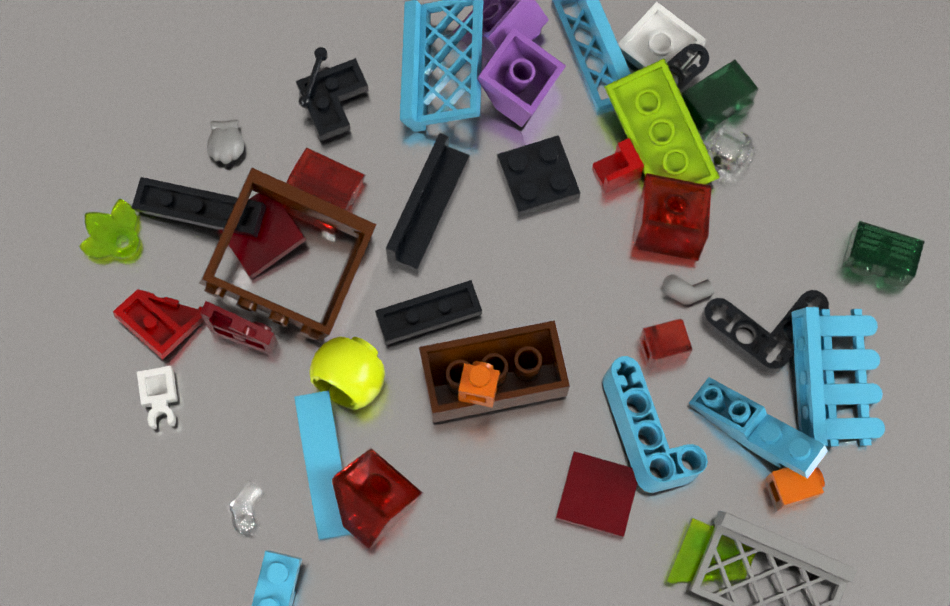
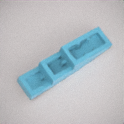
M323 391L295 396L319 540L352 535L354 531L330 392Z

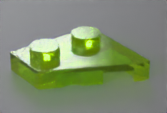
M691 517L665 580L673 584L693 581L714 530L713 526ZM722 534L716 548L721 561L739 554L734 540ZM742 544L744 551L752 549V547ZM756 553L747 556L750 566ZM712 557L710 565L716 563L714 557ZM741 559L723 566L729 580H741L747 576ZM719 569L706 573L703 582L721 580L722 577Z

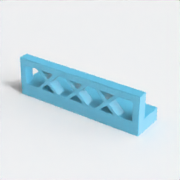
M552 0L554 11L597 112L613 107L609 98L604 100L600 98L597 89L601 81L610 84L631 73L600 1ZM577 1L581 9L578 18L565 14L562 6ZM578 27L591 32L593 38L589 46L576 41L574 35ZM589 54L602 59L604 66L601 73L587 67L586 61Z

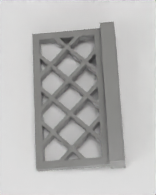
M718 511L713 523L715 524L714 530L689 591L723 606H742L738 604L733 590L751 583L758 601L747 606H766L767 603L782 597L787 606H793L789 594L806 588L813 606H839L848 582H853L857 569L732 514ZM721 535L734 540L739 554L721 561L716 549ZM742 544H745L751 547L752 549L744 551ZM761 551L766 554L771 568L754 575L747 556ZM712 557H714L716 563L710 565ZM774 558L784 561V563L776 565ZM741 559L748 578L730 584L723 566ZM793 565L799 569L804 582L786 589L779 571ZM719 569L725 587L714 592L700 588L705 574ZM807 572L816 575L817 577L809 580ZM774 573L781 592L763 599L756 580ZM823 580L836 584L831 598L819 603L812 585ZM728 592L731 601L719 595Z

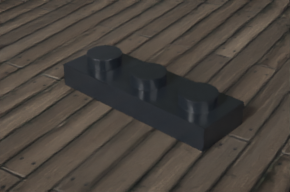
M472 280L375 310V314L385 344L388 345L481 315L482 309Z

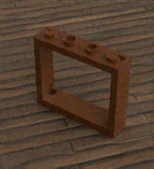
M251 168L199 284L206 286L204 291L214 297L224 299L226 295L237 300L236 305L246 311L255 313L258 309L269 314L268 320L284 327H287L288 323L301 328L299 333L313 340H318L319 337L326 338L332 331L376 224L255 168ZM252 190L356 237L320 323L215 277Z

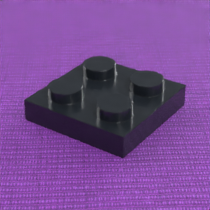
M559 135L497 154V161L518 217L580 198L581 192Z

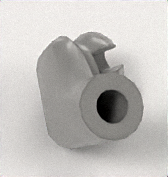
M671 274L663 281L666 294L683 305H689L714 295L713 286L708 279L691 285L679 278V276Z

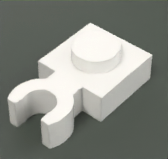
M172 366L138 371L137 378L141 405L143 408L152 406L147 416L149 426L153 430L157 429L156 419L162 414L167 415V421L170 426H175L176 416L168 407V403L178 402Z

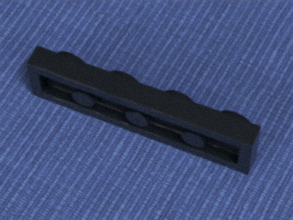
M141 177L131 208L140 213L223 230L237 197ZM248 200L234 233L257 238L267 206L262 202Z

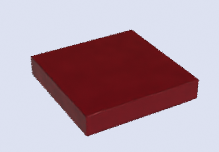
M259 193L248 199L262 202L267 206L258 237L233 233L228 244L251 278H255L307 240L283 204Z
M574 451L555 520L623 539L638 484L632 467Z

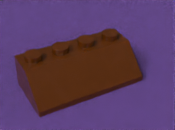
M555 320L419 347L433 423L568 395L570 385ZM474 361H480L493 365L494 370H499L500 376L493 408L458 401V390L464 363L472 365Z

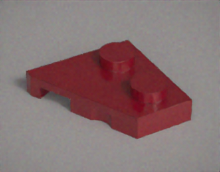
M205 301L200 314L210 332L270 354L274 353L278 341L275 334L271 332V327L256 321L252 323Z

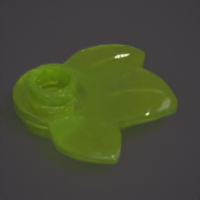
M119 199L115 203L111 215L100 212L86 213L85 226L91 237L81 243L80 249L86 255L95 259H102L111 255L119 259L133 256L139 249L140 238L135 231L138 217L131 208L132 206L126 201ZM121 240H129V244L126 247H118Z

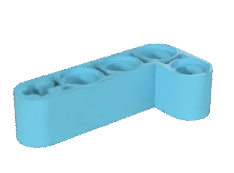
M621 356L617 358L604 374L602 380L603 387L639 487L644 491L654 493L693 482L707 467L708 459L706 453L702 448L694 444L669 448L641 367L631 357ZM627 403L635 405L639 413L629 410ZM638 435L645 436L649 440L650 445L647 446L640 442ZM681 459L688 460L693 470L684 467ZM650 467L658 469L662 478L653 476L650 472Z

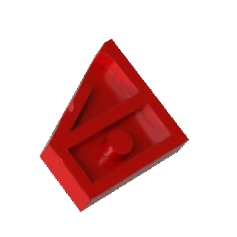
M137 289L113 311L114 317L162 360L204 322L200 314L203 307L199 306L196 309L181 305L179 300L168 297L160 298L155 296L154 293Z

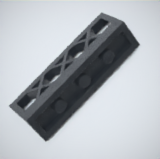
M439 133L386 246L387 261L416 273L421 268L470 161V155L449 147V136Z

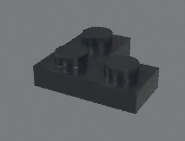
M356 58L318 72L310 95L311 105L306 109L320 141L351 130L350 123L340 102L369 91L368 84ZM310 76L296 81L301 96L304 95Z

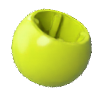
M336 337L324 343L316 351L311 361L309 375L311 383L320 392H330L332 401L343 407L357 410L367 406L380 393L384 384L385 369L384 364L377 357L378 351L367 341L359 337H352V339Z

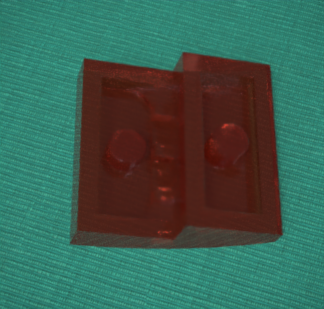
M306 147L286 183L347 211L349 205H353L366 175ZM284 205L289 214L330 234H337L338 229Z

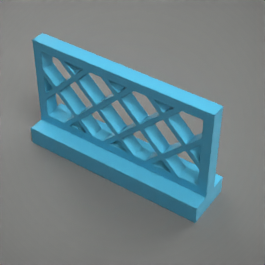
M417 0L405 2L400 121L412 131H425L426 125L480 117L481 84L477 78L482 68L483 0H442L426 4H420ZM473 5V13L464 23L456 17L464 7ZM444 11L447 15L434 29L430 25L431 13ZM454 20L461 27L448 40L442 33ZM469 32L472 35V43L462 52L456 45ZM439 37L446 44L433 58L429 54L430 46ZM453 49L460 56L447 70L440 63ZM466 62H469L471 64V73L461 82L454 75ZM438 66L445 74L431 87L428 84V77ZM453 79L459 86L446 100L439 93ZM467 91L471 95L470 108L457 110L453 105ZM437 96L444 104L436 113L427 115V106Z

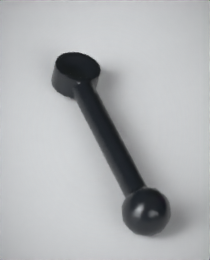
M319 47L314 51L316 61L304 95L300 96L298 101L299 105L303 108L311 105L310 95L321 63L328 58L327 50L323 47Z

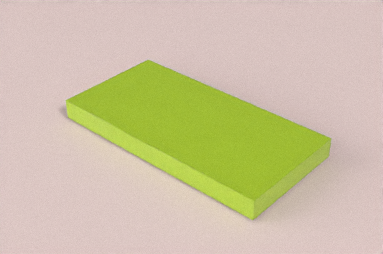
M665 58L604 86L627 139H630L644 164L643 173L658 206L720 178Z

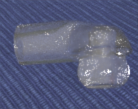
M251 481L244 486L230 504L232 525L237 532L244 534L252 532L256 527L252 504L263 492Z

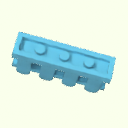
M805 307L791 312L799 431L827 447L839 446V440L859 439L860 446L872 445L871 439L880 438L885 432L883 421L879 418H870L869 405L880 402L883 393L877 384L867 383L866 371L876 369L879 366L880 356L875 350L865 349L864 337L875 334L878 324L874 317L862 315V309L850 310L851 315L830 316V309L819 310V307ZM832 337H852L853 349L832 350ZM834 371H855V384H835ZM836 405H857L858 418H837Z

